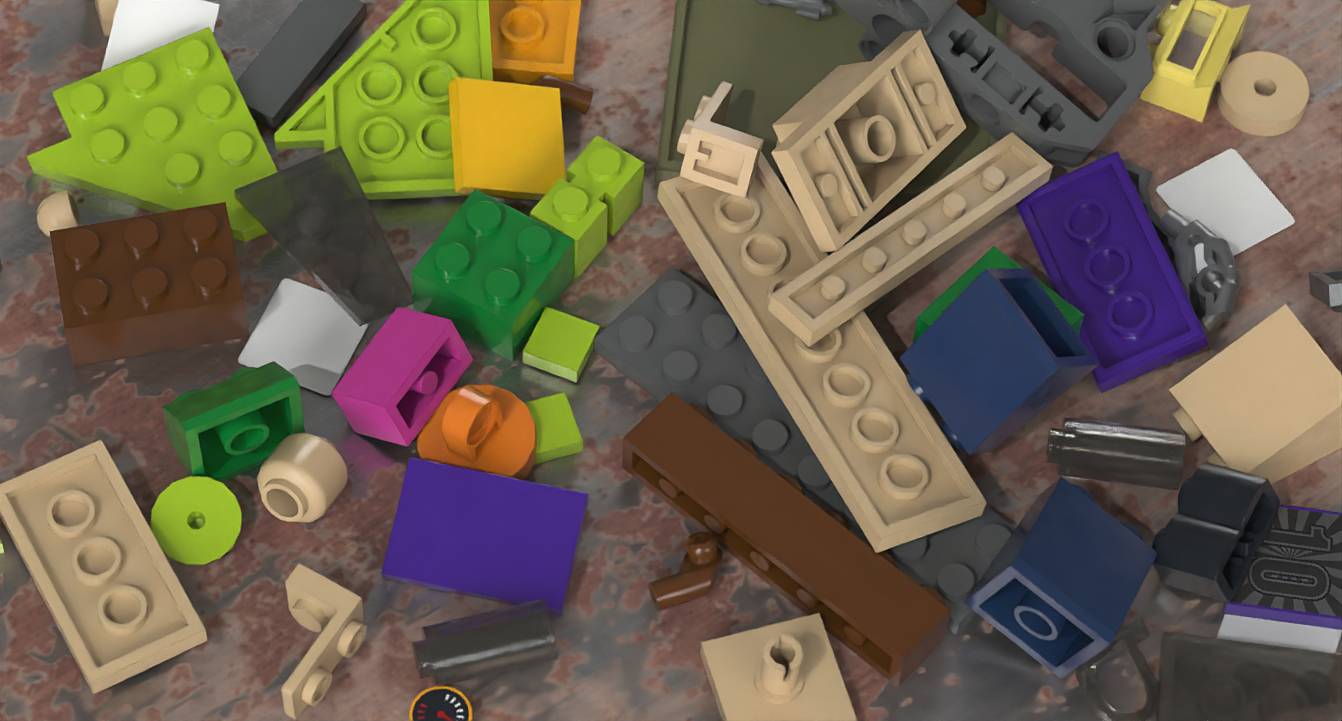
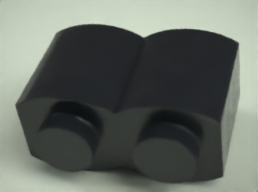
M1204 462L1198 467L1192 477L1185 480L1182 484L1177 500L1178 513L1171 518L1165 528L1157 532L1153 540L1152 548L1158 552L1153 566L1165 585L1229 603L1238 593L1246 579L1254 552L1261 546L1272 528L1280 500L1268 479Z

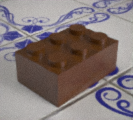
M226 202L50 231L64 328L73 367L249 337L243 291Z

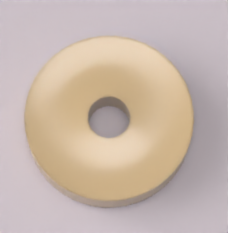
M1265 51L1245 53L1230 61L1221 76L1217 89L1218 107L1225 119L1237 129L1256 136L1280 135L1294 128L1300 122L1309 99V84L1302 70L1291 60ZM1257 91L1265 92L1270 96H1262Z

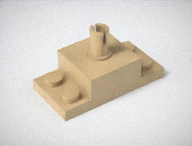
M919 29L905 31L900 34L872 61L837 66L772 125L778 139L776 148L771 153L820 252L838 251L967 127Z

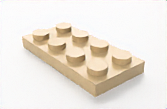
M102 439L0 484V517L93 694L208 641L206 629Z

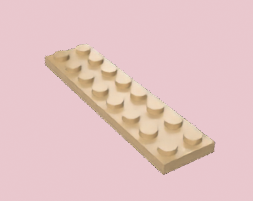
M760 153L752 186L745 199L680 176L660 182L657 194L659 202L875 552L884 551L982 516L987 502L920 397L910 387L906 375L864 310L810 347L767 310L771 294L828 257V254L820 252L801 212L763 153Z

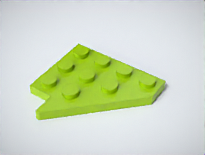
M406 0L274 134L276 150L324 148L327 202L470 196V194L455 193L448 83L456 77L493 81L489 0Z
M210 27L52 91L71 138L27 156L34 174L154 213L226 202L232 238L244 242L299 220L294 204Z

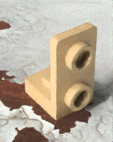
M722 81L712 98L705 95L702 97L694 121L688 119L683 127L677 145V152L685 154L680 177L745 199L752 186L764 139L723 126L734 85Z
M300 563L285 581L289 611H291L292 616L302 626L314 632L322 631V633L281 690L285 714L295 720L300 717L308 704L314 707L323 699L332 681L331 672L343 656L350 658L356 653L367 631V626L364 624L362 597Z

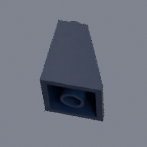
M1061 476L1036 498L964 603L1062 679L1112 643L1158 552L1144 542L1142 535L1134 527L1116 520L1097 505L1094 497L1086 489L1069 483Z

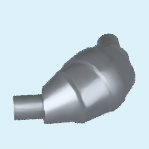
M1172 209L1163 215L1159 222V228L1175 240L1172 246L1176 265L1174 270L1208 339L1224 321L1229 320L1232 316L1241 284L1239 269L1236 266L1230 246L1226 240L1217 237L1199 220L1196 219L1189 222Z

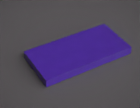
M1118 151L1042 185L1015 204L1055 293L1084 314L1079 338L1099 363L1091 372L1101 393L1209 346L1203 328Z

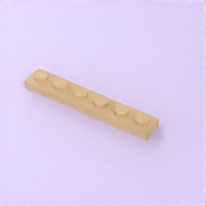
M1011 132L842 246L838 251L833 252L771 294L767 310L810 347L1047 183L1053 166Z

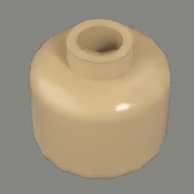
M293 433L282 440L262 464L257 476L259 492L265 507L280 520L298 523L313 522L323 516L341 494L348 480L347 466L337 447L328 439L310 433Z

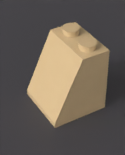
M1286 304L1169 389L1180 406L1171 414L1192 442L1203 436L1214 450V453L1206 458L1209 464L1266 478L1272 485L1342 448V374Z

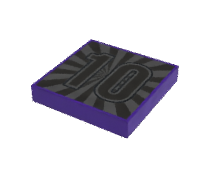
M1279 504L1270 532L1261 546L1254 552L1253 560L1244 583L1229 603L1224 601L1223 614L1342 630V513Z

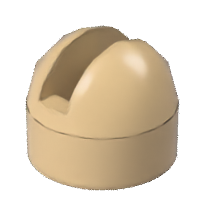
M69 189L51 194L40 203L37 210V223L45 235L50 237V231L83 226L78 206Z

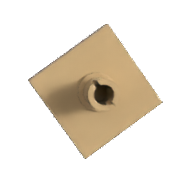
M820 613L701 642L700 655L722 721H857Z

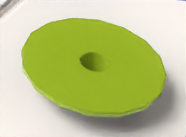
M189 476L173 482L159 494L151 511V531L162 551L169 558L184 565H205L222 558L233 548L241 532L242 512L236 496L223 483L210 477Z

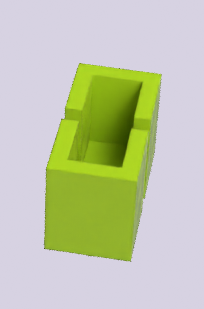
M598 135L567 169V181L560 177L530 212L531 218L575 240V279L579 278L606 246L607 233L614 236L643 202L644 162Z

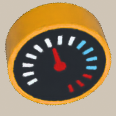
M434 686L422 691L413 700L409 710V721H473L472 708L467 697L459 690L448 686Z

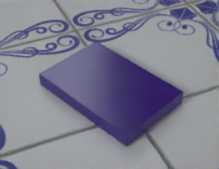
M410 457L381 575L384 579L562 615L589 502L588 493Z

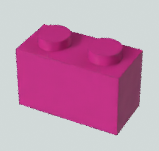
M397 307L331 394L355 433L408 447L471 364L473 358L451 319Z

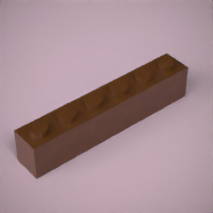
M671 392L623 438V469L702 532H709L714 535L717 543L806 615L820 613L826 631L895 686L899 687L945 639L951 610L946 607L945 601L936 590L926 584L918 585L900 571L895 560L886 551L876 553L873 547L871 548L852 533L851 528L840 515L831 510L824 511L808 499L803 489L794 479L785 474L778 475L762 463L755 450L748 443L738 438L733 440L714 425L710 415L699 405L694 403L688 405Z

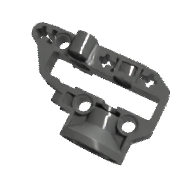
M958 0L833 1L867 29L858 44L860 52L867 61H872L903 32L920 29L956 106L998 141L1013 132L1050 164L1073 168L1078 166L1086 155L1098 146L1153 79L1154 73L1148 33L1168 11L1173 0H987L1021 30L1026 31L1036 21L1046 33L1060 41L1052 51V56L1107 103L1106 110L1096 121L1088 117L956 4ZM1098 44L1107 47L1113 58L1103 54ZM950 50L955 51L959 57L953 55ZM974 68L978 69L975 74L972 72ZM1037 124L1042 125L1045 130H1041Z

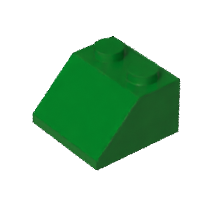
M275 361L258 368H244L233 374L226 381L204 390L185 392L177 397L174 402L162 406L168 438L188 477H210L222 483L262 466L279 443L291 434L305 433L300 385L292 373Z

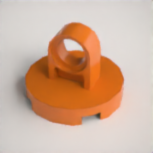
M490 384L466 385L447 394L418 433L417 450L422 460L524 480L536 460L537 430L527 405L512 392Z

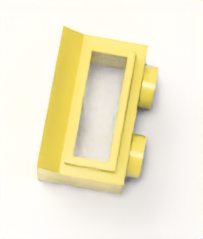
M1181 0L1178 6L1171 4L1168 11L1160 19L1156 34L1163 36L1160 45L1149 42L1154 74L1153 79L1141 92L1140 99L1203 122L1216 82H1220L1221 76L1229 62L1232 49L1236 50L1240 43L1250 5L1231 8L1212 0Z

